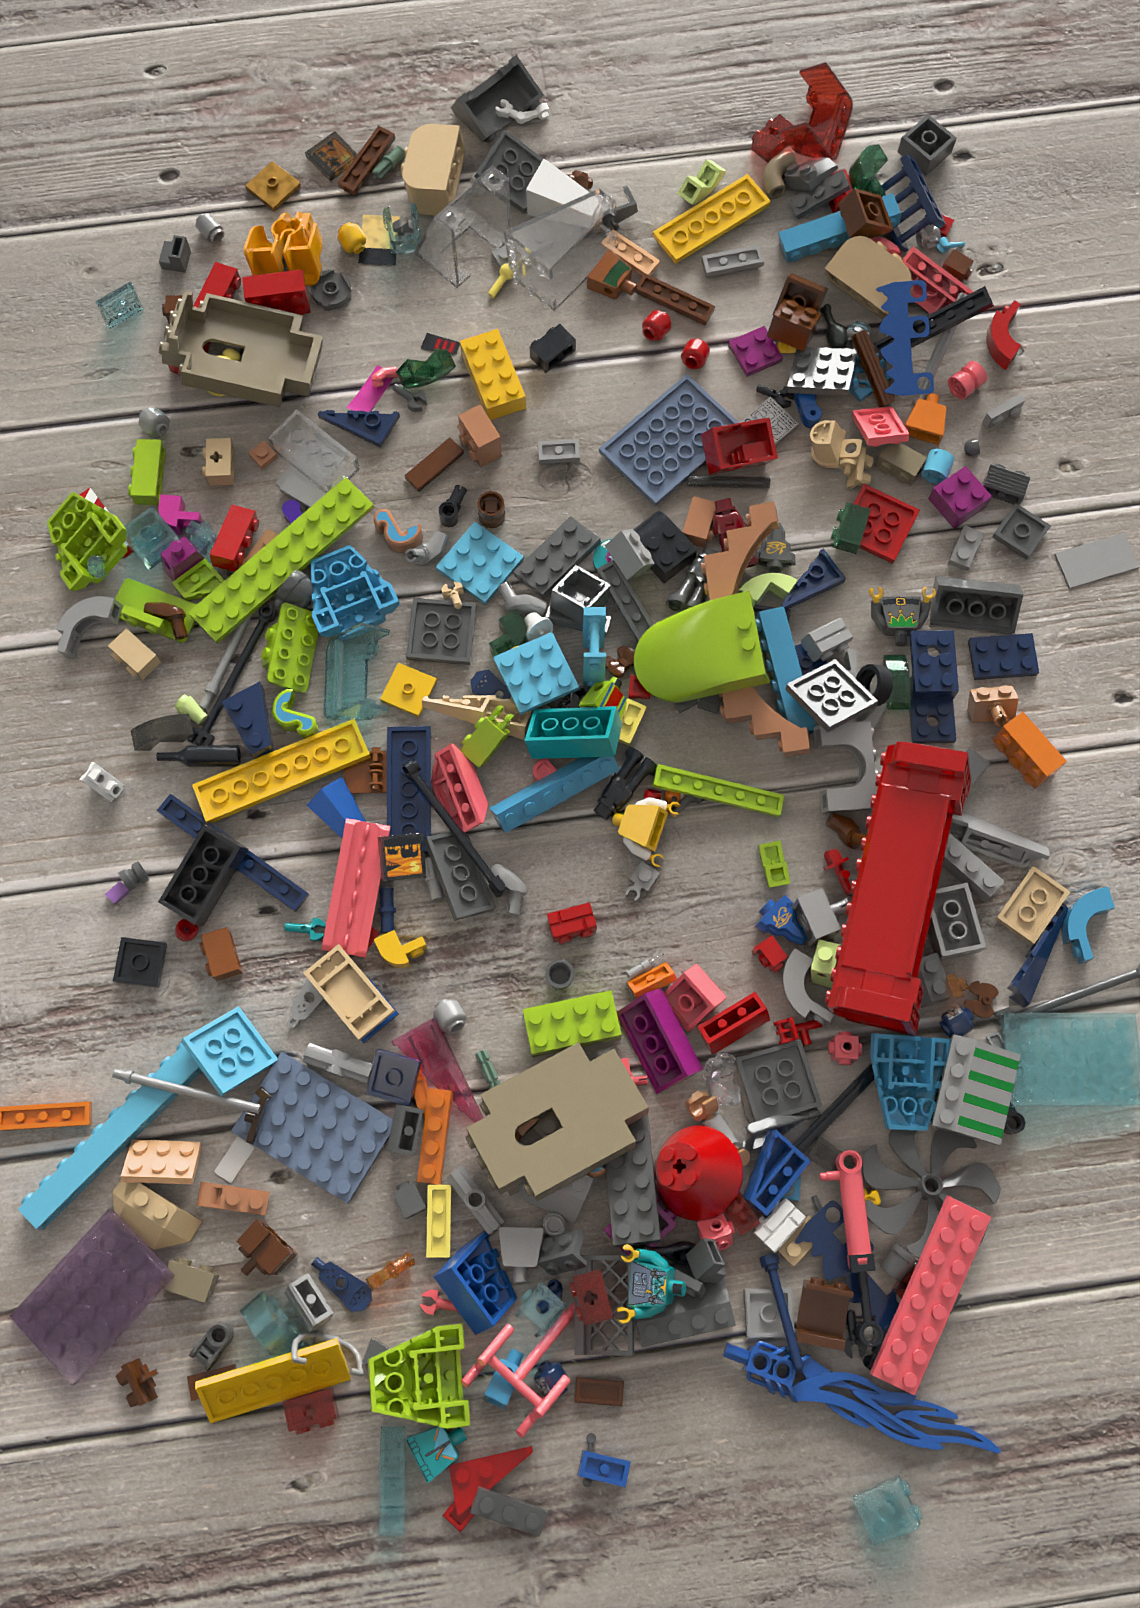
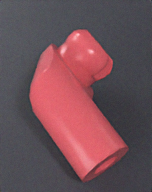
M397 367L379 369L371 377L373 386L382 387L383 379L398 377Z

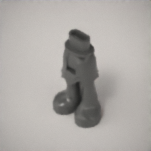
M704 547L702 553H698L697 558L693 560L688 568L686 578L680 589L667 598L666 605L670 609L677 612L683 610L693 584L696 589L688 601L685 610L702 603L705 594L704 583H707V576H703L701 563H705L704 555L718 553L717 551Z

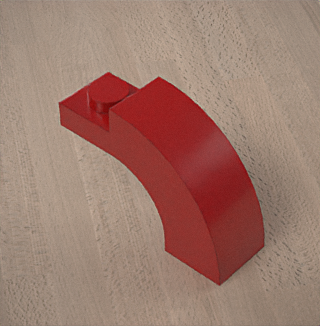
M1015 300L1010 306L1006 305L1002 312L996 311L986 337L991 357L1004 370L1009 367L1021 347L1019 343L1012 339L1008 331V325L1016 316L1021 305Z

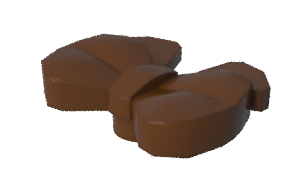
M629 646L617 648L620 656L618 661L610 656L606 657L605 668H608L612 676L617 678L623 677L629 666H634L635 650Z
M979 981L972 982L968 986V990L979 997L978 1000H966L964 1002L965 1009L968 1007L973 1015L979 1018L991 1017L994 1014V1010L990 1004L992 999L998 996V989L989 983L980 984Z

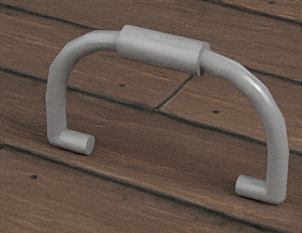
M315 1332L298 1335L293 1340L291 1347L292 1361L305 1365L307 1359L298 1357L297 1351L298 1344L302 1340L313 1339L315 1342L323 1343L338 1338L340 1346L348 1349L357 1361V1369L351 1368L349 1374L360 1377L364 1375L361 1354L353 1345L339 1339V1336Z

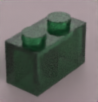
M846 502L844 509L840 508L836 521L840 523L838 527L834 526L830 538L834 540L832 548L857 554L871 509Z

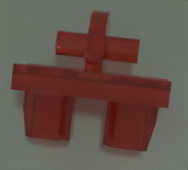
M740 1192L737 1198L725 1209V1213L741 1237L761 1224Z

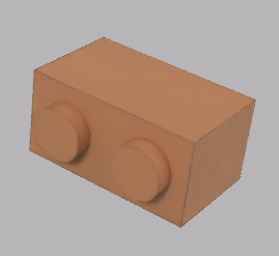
M695 496L692 498L683 534L693 545L704 548L706 542H711L713 536L711 525L716 507L714 501Z

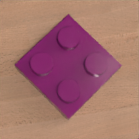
M765 326L729 340L728 346L746 377L776 365L783 360L773 339L767 337L768 331Z

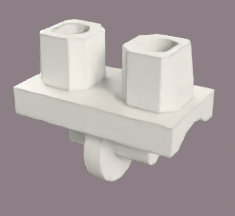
M94 762L90 764L87 772L79 779L110 802L120 795L124 785Z

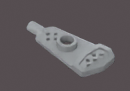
M308 978L291 1008L292 1016L286 1023L292 1028H295L299 1020H306L324 999ZM309 994H313L315 998L314 1001L307 1002L306 997Z

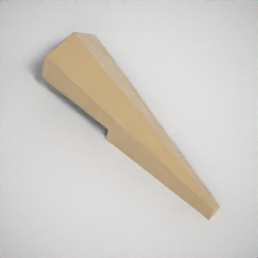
M496 695L463 696L462 699H450L449 696H443L442 699H429L428 696H424L422 699L423 708L476 724L482 717L484 719L489 717L495 708L501 705L504 709L496 720L502 723L503 719L511 713L514 718L506 727L511 732L509 736L525 740L533 710L520 715L512 697L510 699H499Z

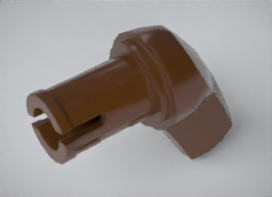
M163 602L145 603L144 613L171 622L175 640L188 637L184 624L186 613L183 609Z
M834 812L829 815L826 826L838 834L845 846L851 849L859 848L862 838L867 837V834H862L857 824L851 818Z

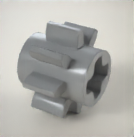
M934 225L926 226L916 234L917 243L920 246L922 245L923 248L927 247V249L935 247V242L939 241L941 237L940 229Z

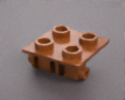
M372 747V751H369L371 758L344 769V780L351 794L387 793V751H380L379 747Z

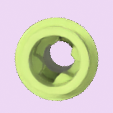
M183 695L174 706L177 709V713L199 725L208 716L191 696Z

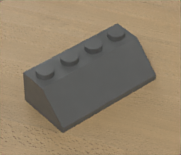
M935 576L933 588L936 594L931 599L930 624L1015 634L1024 595L1020 585Z

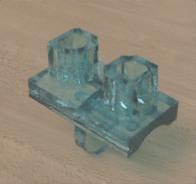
M192 520L186 528L187 534L191 535V543L197 546L200 554L206 556L207 550L211 551L218 535L213 533L209 523L204 520L201 524Z

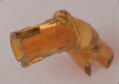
M406 1252L394 1261H387L383 1269L365 1279L371 1291L386 1283L385 1281L391 1278H398L400 1273L415 1265L414 1258L405 1262L412 1255Z

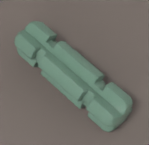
M482 1050L476 1053L475 1056L478 1063L481 1064L480 1068L486 1082L489 1083V1089L501 1084L497 1080L498 1076L492 1062L489 1061L490 1057L487 1051Z

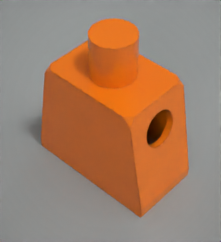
M930 393L927 395L926 400H917L905 424L909 437L936 445L940 444L944 435L946 407L938 404L939 396L937 394Z

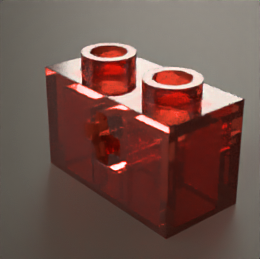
M779 114L774 119H770L763 129L757 130L754 133L751 150L768 163L794 141L797 128Z
M601 1269L573 1276L574 1282L569 1283L572 1296H577L580 1306L575 1307L579 1322L584 1321L586 1326L613 1318ZM591 1290L592 1294H597L594 1305H590L587 1301L584 1302L583 1297L587 1296L586 1291Z
M333 1388L283 1402L288 1431L295 1430L296 1435L311 1431L310 1426L319 1424L320 1428L333 1425V1419L339 1417ZM310 1405L312 1409L317 1408V1413L313 1416L314 1419H312L311 1415L306 1414V1411L310 1409Z

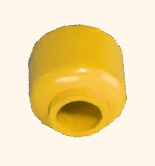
M350 222L342 225L338 230L337 240L344 251L350 254H359L364 250L367 238L360 227Z

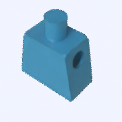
M511 1349L507 1359H500V1361L515 1374L524 1354ZM495 1371L483 1400L505 1410L514 1387Z

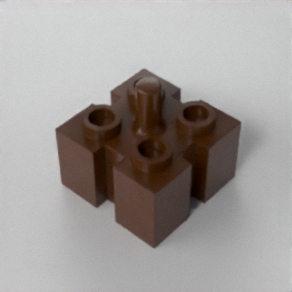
M256 1219L236 1241L240 1245L238 1250L246 1258H251L241 1268V1272L246 1276L255 1267L264 1275H279L298 1254L262 1220Z

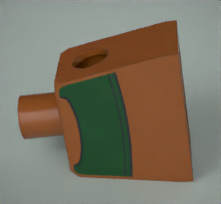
M607 250L587 276V288L612 299H617L623 291L632 296L637 284L631 282V267L610 250Z

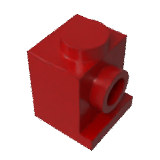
M772 935L752 950L753 955L759 954L758 960L764 968L768 967L774 973L785 966L784 962L788 958Z

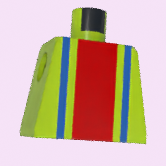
M612 677L610 681L594 683L579 703V706L581 708L617 706L620 718H622L627 700L619 690L622 685L621 680Z

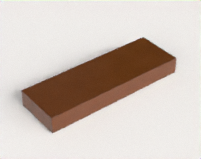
M449 437L404 475L405 479L420 492L464 454V450Z

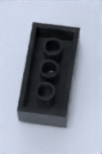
M203 825L158 903L194 925L204 926L249 848L214 827Z

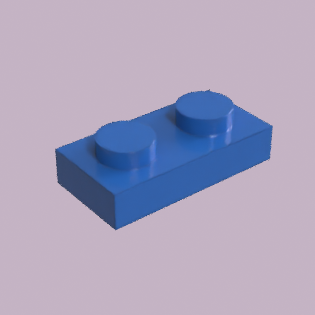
M582 1450L577 1475L626 1487L631 1462Z

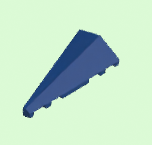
M342 777L322 788L307 804L341 838H343L347 818L366 822ZM385 862V865L383 864L382 876L390 882L392 879L387 878V872L385 875Z

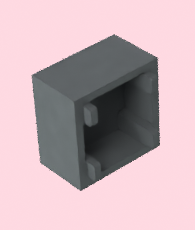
M575 565L552 589L550 607L583 625L584 607H604L609 600L611 584Z

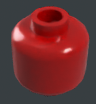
M658 310L651 312L642 323L643 335L650 341H661L672 327L669 315Z
M690 339L681 353V360L689 369H700L705 365L709 357L710 348L701 339Z

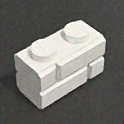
M784 1198L776 1204L766 1218L761 1216L753 1225L755 1230L752 1234L771 1253H775L805 1221L806 1217L788 1199Z

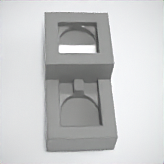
M856 649L847 650L844 661L846 670L856 679L857 654Z

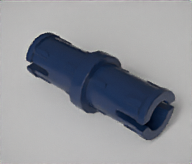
M391 887L380 888V908H378V913L381 914L380 933L383 934L394 930V913H396V908L394 907V888Z

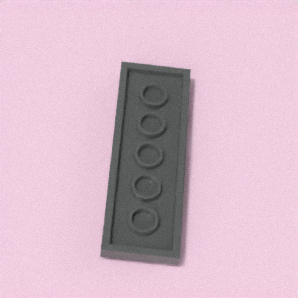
M648 1115L628 1125L630 1132L636 1140V1148L606 1164L614 1247L662 1242Z

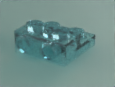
M900 1475L878 1483L875 1487L857 1493L852 1497L873 1546L918 1530L921 1525L920 1520L923 1519L921 1510L917 1504H912L909 1498L912 1495L910 1486L906 1480H901Z

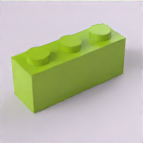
M137 439L136 447H133L132 450L134 465H131L130 468L132 484L128 486V494L133 499L135 505H159L166 448L162 440Z

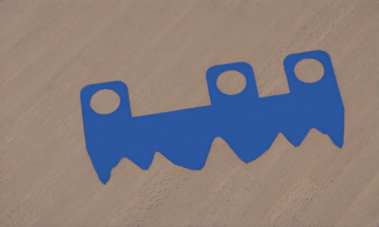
M923 280L902 281L878 287L876 290L888 297V300L881 308L889 312L882 320L879 331L894 338L892 343L880 350L885 360L894 366L886 372L887 375L894 379V383L891 387L885 389L884 392L901 396L930 394L934 391L933 375L930 372L913 373L910 338L927 337L929 335V319L924 315L908 317L907 304L926 300V283ZM913 285H920L923 289V294L919 298H914L910 294V288ZM917 320H922L926 325L925 331L922 333H916L913 330V324ZM921 377H927L930 380V386L926 390H921L917 385L918 379Z

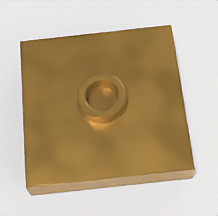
M271 161L245 187L248 192L275 212L301 187V184L275 162Z

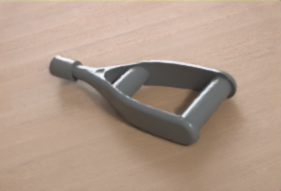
M814 1108L802 1115H777L753 1122L746 1127L747 1136L743 1142V1147L748 1151L762 1147L768 1130L774 1129L784 1135L802 1121L819 1117L820 1112L818 1108Z

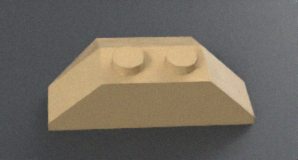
M121 1179L112 1192L115 1225L154 1250L190 1242L203 1223L202 1220L145 1183L122 1182Z

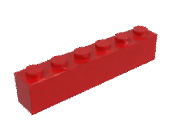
M215 261L193 307L199 308L200 301H204L206 293L233 299L236 290L240 288L242 282L238 269ZM210 342L203 346L205 353H208ZM168 365L171 372L178 374L179 367Z

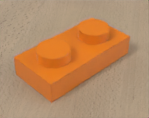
M665 962L627 981V985L637 999L645 993L669 985L676 981L677 978L673 970Z

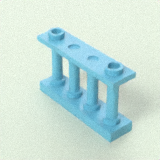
M584 607L583 648L589 650V653H584L583 685L589 688L594 683L605 680L606 653H599V649L604 648L606 607Z

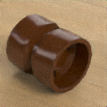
M494 491L481 494L477 502L479 521L486 528L499 527L505 520L503 497Z

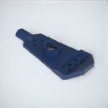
M489 669L476 672L470 680L472 692L476 695H495L497 691H501L504 694L501 699L511 698L506 685Z
M318 1257L314 1259L311 1265L319 1271V1278L351 1312L362 1311L367 1308L372 1301L370 1285L332 1262L325 1264ZM339 1278L345 1280V1285L342 1288H339L336 1284Z

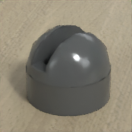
M977 438L968 440L964 445V451L969 456L980 454Z

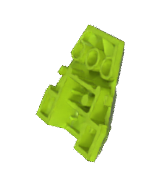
M73 491L47 521L52 544L56 545L58 553L55 554L56 560L61 562L63 569L59 571L60 576L69 590L73 592L86 588L90 582L96 584L102 582L127 552V547L124 544L127 540V530L118 517Z
M463 1324L437 1326L369 1358L368 1372L371 1411L446 1429L470 1426L468 1400L463 1399V1385L461 1383L460 1349H464Z

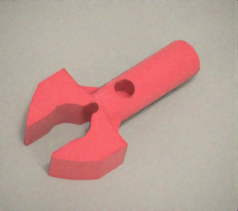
M431 1289L422 1294L425 1297H432L437 1302L432 1306L420 1304L426 1314L434 1315L435 1311L439 1308L458 1312L450 1300L441 1299L438 1295V1290Z

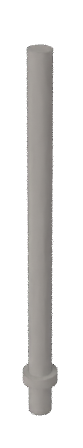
M114 1069L112 1078L124 1080L126 1084L136 1083L259 1114L261 1110L260 1104L228 1096L221 1097L216 1093L135 1074L133 1070L123 1071Z

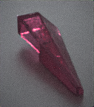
M431 1018L391 1041L407 1057L422 1061L420 1066L422 1074L438 1089L453 1091L452 1101L474 1123L484 1118L444 1032L439 1028L435 1018Z

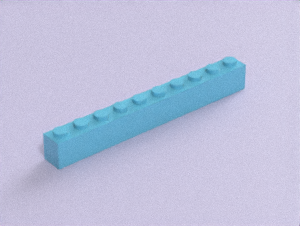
M180 1043L176 1048L177 1052L172 1057H166L160 1063V1068L154 1074L151 1073L147 1077L188 1086L202 1070L183 1044ZM144 1085L138 1090H133L126 1097V1102L121 1107H116L108 1115L109 1119L104 1124H99L92 1130V1136L86 1142L82 1141L75 1147V1153L69 1159L65 1158L57 1165L56 1168L58 1170L51 1176H46L39 1183L40 1187L34 1193H29L21 1201L22 1205L18 1210L36 1229L44 1230L131 1143V1140H134L179 1094Z

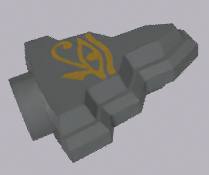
M779 523V529H774L767 539L761 543L760 549L755 552L758 565L766 566V570L772 573H778L784 567L796 565L795 554L791 552V545L785 540V531L781 523Z

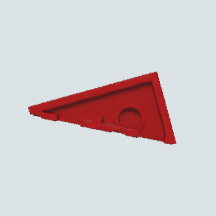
M532 1446L449 1465L457 1515L462 1514L472 1505L478 1486L490 1490L533 1453Z

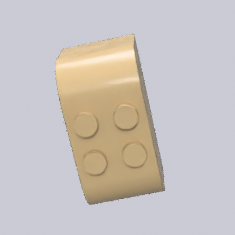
M422 125L412 133L409 145L405 148V163L401 165V174L410 205L419 214L452 217L465 158V148L459 125Z
M864 236L850 238L841 246L825 267L828 280L883 320L889 312L883 310L881 306L888 300V297L876 289L892 282L912 281L910 270L898 254H890L886 251L887 247L881 242L875 243L870 238ZM913 286L910 288L911 295H913Z

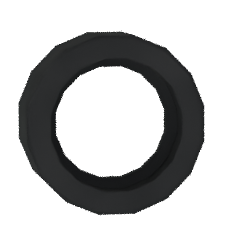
M867 664L859 670L856 680L870 692L871 681L875 675L877 676V687L872 695L878 700L877 706H881L886 703L892 693L893 675L885 666Z

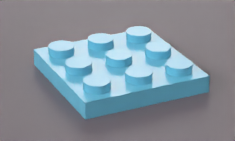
M474 522L439 562L436 570L452 582L461 583L463 590L486 605L496 594L498 587L505 583L513 571L523 562L524 556Z
M552 632L493 657L520 715L579 690L578 683Z
M239 1006L184 1037L181 1041L221 1097L273 1066L278 1060Z

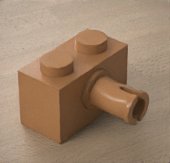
M1003 685L1000 687L970 689L967 711L973 723L994 721L996 726L1000 727L1001 723L1003 727L1010 719L1016 717L1018 696L1013 686Z

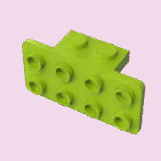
M130 578L124 580L115 597L123 605L119 619L133 627L144 628L151 634H159L179 643H185L188 638L175 640L171 622L144 613V606L147 602H163L183 609L186 613L184 624L188 636L195 624V621L188 612L197 604Z
M289 603L281 605L278 622L266 631V647H264L261 653L262 667L268 669L266 677L268 683L293 689L299 693L307 691L318 637V629L313 620L312 611Z

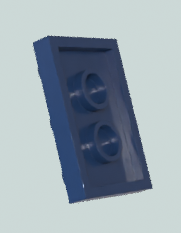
M1033 633L972 637L968 640L974 680L1037 676L1039 674Z

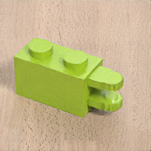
M498 705L489 717L485 719L482 717L474 726L476 728L475 732L472 735L468 734L461 743L464 746L460 751L479 768L486 765L511 733L506 728L514 718L511 713L503 719L502 723L496 720L504 709L501 705Z

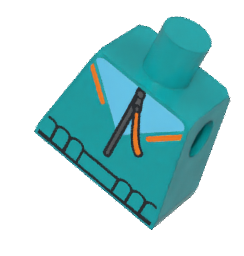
M436 1426L408 1437L406 1442L426 1483H428L460 1456L456 1446L468 1438L462 1427L448 1432L446 1428Z

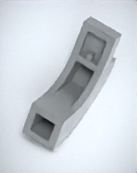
M104 596L86 598L67 610L57 625L56 630L62 634L58 642L57 651L66 658L75 659L85 631L99 623L118 625L123 605L115 598Z
M794 948L786 962L783 975L787 999L794 1011L804 1020H807L811 1013L813 1014L812 1018L818 1023L824 1025L826 1022L831 1025L835 1014L812 1001L805 991V980L811 970L813 959Z

